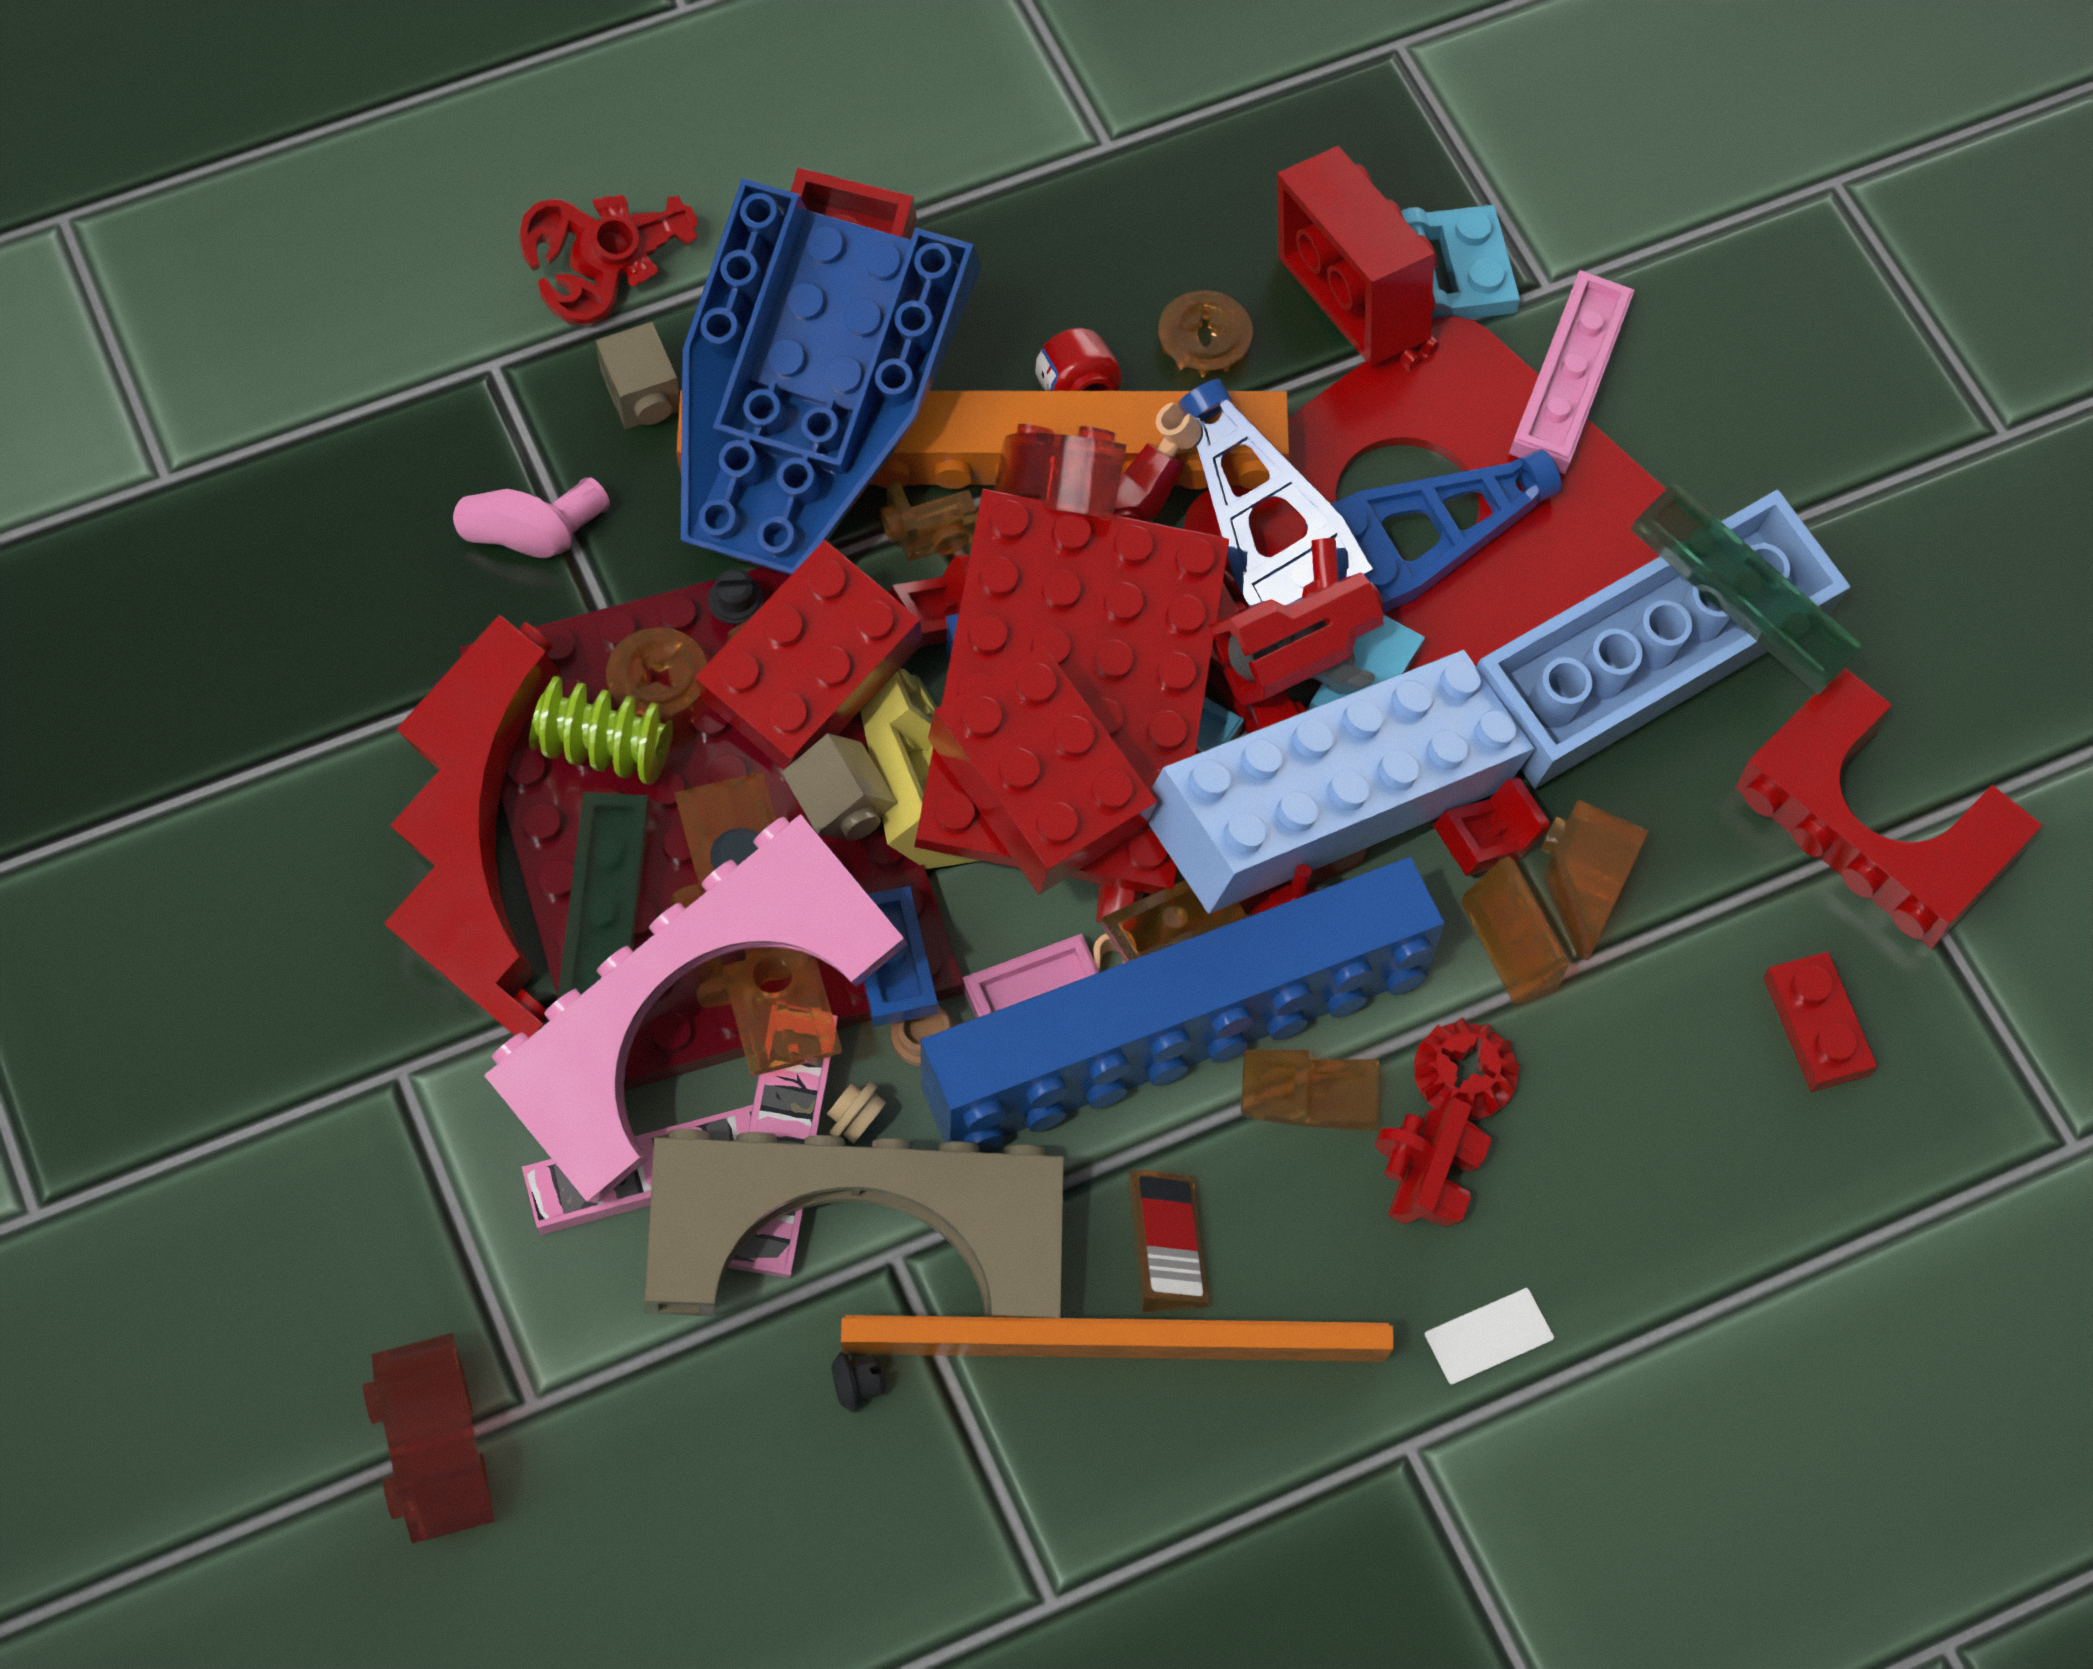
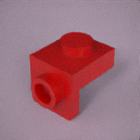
M967 554L955 556L942 577L896 584L890 588L888 593L920 619L923 641L920 647L946 642V616L959 613L969 561Z
M1519 777L1506 780L1488 800L1446 810L1433 824V827L1464 874L1469 876L1519 862L1549 829L1550 823Z

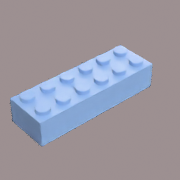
M1777 489L1481 658L1476 667L1535 748L1520 769L1533 788L1536 789L1825 619L1851 586Z
M1462 650L1163 767L1150 790L1157 803L1148 824L1207 913L1211 914L1292 880L1295 869L1300 864L1308 865L1313 871L1436 819L1446 810L1469 805L1493 795L1506 780L1514 778L1535 748L1467 653Z

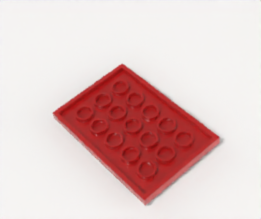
M983 489L941 705L1044 644L1150 791L1163 767L1194 756L1196 752L1214 633L1208 625L1217 621L1230 538ZM933 747L914 847L1019 868ZM1147 824L1146 829L1068 878L1170 897L1174 889L1177 866L1150 825Z

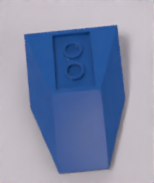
M741 179L683 347L681 541L683 543L792 575L824 540L827 541L919 417L982 269L974 244L919 228L914 229L912 238L909 240L808 211L802 198L797 193L748 179Z

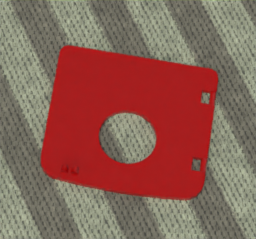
M1458 316L1432 319L1431 339L1372 366L1365 361L1288 418V461L1330 504L1336 502V488L1346 469L1364 454L1387 446L1408 445L1431 450L1450 460L1462 472L1510 463L1519 459V457L1508 453L1539 374L1491 331L1476 321ZM1587 418L1566 474L1559 473L1562 483V489L1559 494L1537 503L1534 509L1417 599L1385 612L1383 615L1425 637L1421 650L1407 672L1462 650L1467 653L1474 665L1477 666L1481 658L1702 533L1699 519ZM1516 482L1518 489L1524 492L1520 482ZM1230 485L1232 492L1237 497H1242L1254 490L1245 488L1242 485ZM1208 488L1189 507L1183 529L1222 537ZM1474 492L1478 507L1477 524L1488 518L1493 512L1482 494ZM1272 497L1254 508L1250 515L1249 524L1256 549L1265 557H1273L1305 538L1308 532L1305 518L1290 502L1283 498ZM1227 555L1224 571L1226 576L1225 587L1237 601H1242L1248 607V602L1230 573L1232 569Z

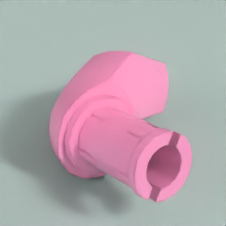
M584 477L580 480L579 484L551 504L527 493L507 488L465 496L455 507L453 521L458 534L468 542L498 544L529 556L548 558L570 550L573 533L600 513L606 512L610 508V500L604 488L591 477L588 479Z

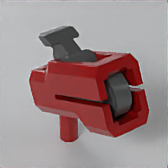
M1336 538L1311 540L1314 581L1304 586L1302 597L1286 605L1273 599H1268L1243 608L1208 625L1214 633L1212 647L1219 663H1225L1229 660L1232 666L1223 670L1233 695L1242 706L1265 700L1311 678L1327 684V689L1338 694L1359 690L1374 682L1375 675L1372 672L1354 667L1355 656L1353 648L1357 637L1384 625L1382 598L1375 585L1362 572L1339 579Z

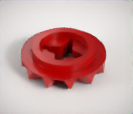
M1462 1017L1452 1024L1442 1027L1438 1024L1433 1031L1420 1042L1413 1068L1419 1092L1434 1109H1447L1449 1100L1456 1097L1472 1106L1467 1120H1478L1497 1113L1509 1102L1516 1089L1520 1064L1516 1063L1512 1053L1511 1041L1503 1040L1493 1032L1490 1023L1477 1025L1468 1023ZM1472 1050L1478 1052L1476 1068L1484 1073V1076L1473 1073L1467 1081H1463L1459 1089L1455 1087L1458 1078L1456 1076L1458 1066L1450 1061V1059L1462 1061L1467 1054H1471Z

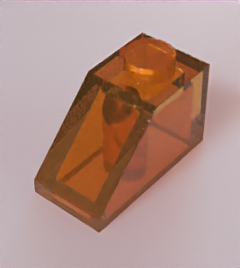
M1579 799L1568 820L1558 816L1555 817L1540 851L1551 855L1543 879L1577 956L1589 961L1637 859L1648 830Z
M1184 880L1175 884L1173 890L1164 889L1101 917V925L1126 963L1247 918L1248 916L1238 902L1208 914L1187 881Z

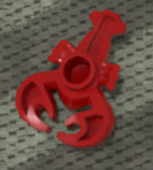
M624 195L603 196L602 199L596 197L592 203L601 217L600 220H595L574 203L555 197L534 203L523 215L519 231L522 257L530 269L537 271L540 268L537 248L540 243L548 245L549 251L545 259L550 265L559 257L570 232L576 239L569 255V267L578 274L595 280V284L579 276L556 274L554 276L556 284L565 287L569 292V295H563L556 291L545 277L538 281L540 297L553 315L567 324L589 327L604 322L617 302L621 275L626 273L629 285L637 286L639 282L643 283L648 280L649 276H654L658 272V267L648 256L665 246L668 240L675 237L687 246L695 242L698 237L695 232L698 225L696 215L690 205L682 203L679 196L668 197L665 212L657 213L652 211L633 215L629 213L627 198Z

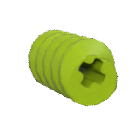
M554 676L544 693L540 696L535 708L530 728L529 746L534 751L540 745L542 754L550 759L558 758L565 752L566 760L569 764L581 765L589 757L591 767L599 772L606 771L613 764L615 773L621 778H630L638 769L639 778L642 783L652 785L659 778L665 765L673 736L672 720H669L667 724L660 723L659 703L655 702L650 703L642 718L637 717L635 697L629 695L626 696L618 711L611 710V692L607 689L601 690L593 705L588 704L587 688L584 683H577L569 698L563 697L562 678Z

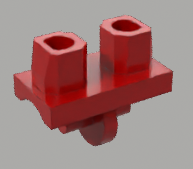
M1455 1097L1449 1100L1447 1109H1430L1425 1112L1423 1119L1414 1114H1406L1401 1129L1387 1127L1382 1128L1378 1132L1374 1143L1375 1148L1389 1159L1384 1175L1391 1180L1400 1181L1387 1216L1402 1224L1423 1218L1444 1227L1454 1225L1464 1218L1471 1199L1470 1191L1446 1179L1449 1168L1452 1164L1467 1173L1479 1168L1486 1157L1492 1140L1489 1135L1467 1121L1472 1106Z

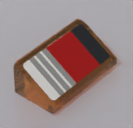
M1147 1170L1129 1171L1127 1189L1142 1313L1209 1307L1194 1176Z

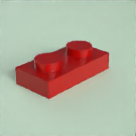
M1829 952L1768 967L1763 979L1810 1092L1870 1077L1877 1068V1064Z

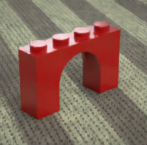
M1842 666L1748 760L1735 789L1744 796L1747 804L1756 813L1764 817H1771L1788 831L1801 850L1810 856L1821 858L1838 872L1851 891L1863 898L1871 899L1887 912L1901 932L1913 939H1920L1933 950L2026 851L2043 825L1995 786L1991 785L1951 828L1935 838L1917 842L1898 841L1881 836L1864 826L1852 814L1843 798L1840 787V770L1876 735L1892 704Z

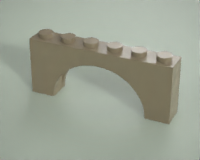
M675 1129L669 1131L668 1138L654 1137L644 1314L713 1316L716 1295L726 1269L745 1243L757 1232L777 1219L803 1208L834 1202H860L889 1207L906 1213L922 1221L943 1236L958 1251L972 1272L981 1294L984 1317L1060 1318L1063 1156H1046V1148L1013 1145L1006 1148V1154L980 1153L979 1145L955 1141L940 1144L939 1151L912 1149V1142L895 1138L872 1141V1147L845 1146L843 1138L830 1135L809 1136L804 1139V1144L777 1143V1136L764 1132L740 1133L737 1135L736 1141L709 1140L708 1132L697 1129Z

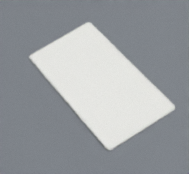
M1524 1288L1426 1331L1424 1334L1449 1384H1455L1554 1339L1528 1288Z

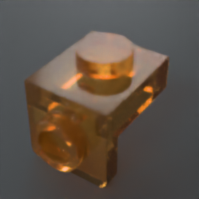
M900 481L887 483L888 506L880 508L882 524L890 543L900 542L908 562L936 553L939 555L953 554L963 549L967 544L972 543L977 519V508L969 490L910 507Z

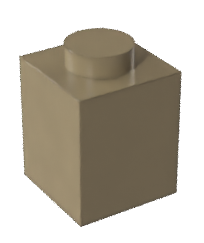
M653 322L595 340L601 375L625 430L641 424H655L666 419L670 414L679 412L680 396L677 376Z
M827 733L781 772L814 830L819 835L847 841L861 839L872 833L881 822L880 817L897 804L864 745L859 741Z

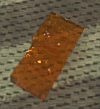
M1244 1050L1241 1113L1245 1117L1306 1127L1379 1130L1382 1071L1379 1060H1313L1310 1050Z

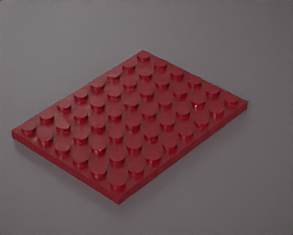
M764 567L745 571L761 587L764 596L763 604L791 576ZM716 579L534 627L553 646L548 656L561 673L558 677L562 678L563 697L569 698L577 683H584L587 688L588 704L593 705L601 690L607 689L611 692V710L618 711L626 696L629 695L635 697L637 717L642 718L650 703L655 702L659 703L660 723L667 724L669 720H672L673 736L665 765L659 778L652 785L642 783L639 778L638 769L630 778H621L615 773L613 764L606 771L599 772L593 770L589 757L581 765L569 764L566 760L565 752L558 758L550 759L542 754L540 745L532 751L529 746V736L535 709L523 727L512 752L500 796L558 999L573 989H577L582 995L602 978L597 969L611 955L627 945L634 952L654 935L649 926L663 912L679 902L686 909L706 892L701 884L715 870L711 863L710 850L714 841L723 832L732 828H747L760 834L777 819L785 817L790 823L800 814L814 830L781 773L784 770L701 698L695 676L745 624H726L718 620L711 613L708 605V595ZM473 643L459 647L461 656ZM859 712L837 736L862 742L869 754L861 712ZM882 816L880 817L881 822L872 833L858 840L847 841L817 834L867 894L910 886L937 1001L964 994V982L924 864H917L887 845ZM773 947L751 948L721 955L707 961L677 980L663 993L644 1018L629 1052L625 1070L624 1091L762 1052L764 1050L773 1004L838 1016L836 1030L871 1021L864 984L862 982L855 987L845 975L830 964L809 954L790 949Z

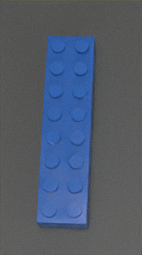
M1410 856L920 1039L921 1089L944 1143L955 1141L970 1142L979 1145L980 1153H986L1001 1145L1007 1135L1029 1128L1031 1132L1047 1130L1063 1121L1066 1113L1089 1104L1093 1109L1107 1107L1121 1100L1127 1094L1128 1089L1149 1081L1154 1086L1170 1083L1184 1075L1189 1066L1211 1058L1214 1063L1228 1061L1244 1052L1248 1044L1268 1036H1271L1273 1040L1288 1038L1304 1029L1308 1023L1307 1021L1328 1013L1334 1018L1346 1016L1361 1008L1366 1003L1367 998L1388 990L1391 995H1400L1413 990L1424 982L1425 976H1428L1445 923Z

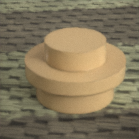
M869 1081L860 1090L850 1083L827 1113L829 1117L836 1121L829 1134L837 1137L841 1134L854 1144L886 1104L885 1100L874 1093L878 1086Z

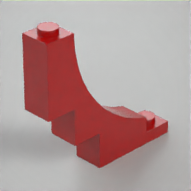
M498 615L396 729L415 751L439 769V771L390 826L407 844L434 865V868L386 920L384 925L514 1036L524 1032L530 1038L544 1026L543 1023L548 1018L544 1015L546 1009L522 989L535 974V971L519 946L508 919L500 890L496 861V818L506 770L523 727L537 706L540 696L544 693L551 679L554 676H559L561 673L548 656L549 651L553 648L552 644L540 632L526 622L517 629L501 615Z

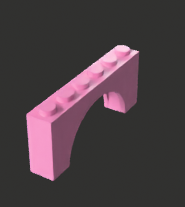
M801 814L790 823L785 817H781L770 824L753 841L758 850L738 866L732 859L719 866L702 882L701 886L706 892L686 909L679 902L663 912L649 926V929L654 934L634 952L628 945L619 949L597 969V972L602 977L582 995L577 989L567 992L544 1013L549 1020L547 1024L530 1038L524 1032L515 1035L492 1055V1059L497 1065L484 1076L587 1202L597 1203L649 1160L640 1148L628 1120L624 1094L625 1070L632 1043L644 1018L663 993L677 980L703 963L721 955L751 948L773 947L795 950L819 958L836 968L857 987L908 945L903 936Z

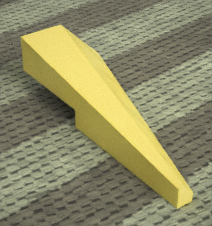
M900 668L860 711L869 756L897 801L896 805L882 815L887 845L917 864H924L925 869L981 861L914 847L933 745L928 740L934 710L937 706L920 677L916 675L911 676L908 671Z

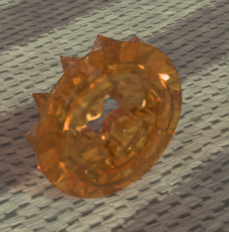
M1208 290L1189 292L1174 299L1164 309L1158 326V335L1163 355H1170L1175 359L1179 371L1187 366L1197 369L1202 377L1209 370L1221 369L1227 374L1233 363L1238 360H1245L1253 334L1250 317L1236 300L1225 294ZM1203 319L1208 320V327L1211 328V335L1213 336L1208 347H1202L1197 335L1199 327H1202Z
M662 627L643 629L627 636L611 653L606 668L608 690H610L619 707L626 696L635 697L636 715L641 718L650 703H659L660 717L669 721L675 713L684 709L693 710L695 701L700 696L695 676L707 665V661L699 645L686 634ZM643 664L647 668L652 667L658 672L668 667L669 681L672 688H669L667 685L663 686L659 682L646 686L647 677Z

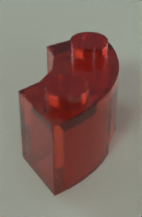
M1018 424L1016 433L1006 435L1003 439L993 491L1041 500L1045 509L1099 517V520L1112 522L1127 444L1115 442L1116 433L1096 427L1080 426L1078 435L1071 436L1054 434L1053 430L1037 425Z
M454 1333L371 1354L374 1381L364 1383L362 1387L371 1424L383 1422L388 1442L393 1476L383 1478V1489L391 1519L395 1520L404 1517L412 1544L494 1522L495 1516L483 1454H479L471 1418V1414L474 1412Z

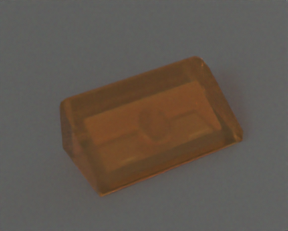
M1510 856L1503 858L1466 891L1461 899V905L1512 1002L1515 1005H1523L1558 991L1569 962L1514 859L1511 860Z

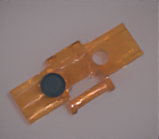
M763 771L674 793L698 884L686 886L674 892L671 896L672 905L680 902L686 909L706 892L701 884L714 870L731 859L738 866L758 850L757 846L753 843L754 839L765 828L776 821ZM751 948L744 950L745 960L723 965L719 956L696 967L701 984L696 988V995L700 1006L716 1007L731 1004L751 1077L842 1053L816 957L783 948ZM789 974L792 975L790 984L778 993H768L759 988L763 983L770 980H780L788 978Z

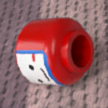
M1075 328L1060 332L1043 345L1036 357L1035 373L1044 391H1119L1121 387L1122 373L1119 364L1104 339L1093 330Z

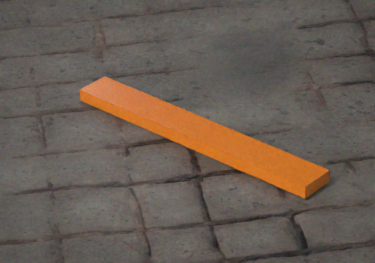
M845 1315V1318H841L842 1351L844 1354L1385 1362L1394 1350L1393 1326H1389V1323Z

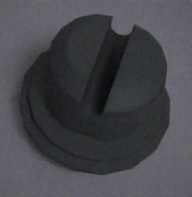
M736 569L721 573L708 595V605L711 613L718 620L726 624L735 625L746 623L760 609L764 600L761 587L747 572Z
M843 1351L839 1352L831 1365L835 1390L839 1404L854 1413L856 1408H859L860 1400L882 1396L886 1390L885 1376L882 1374L880 1358L871 1354V1356L849 1360L847 1354H844Z

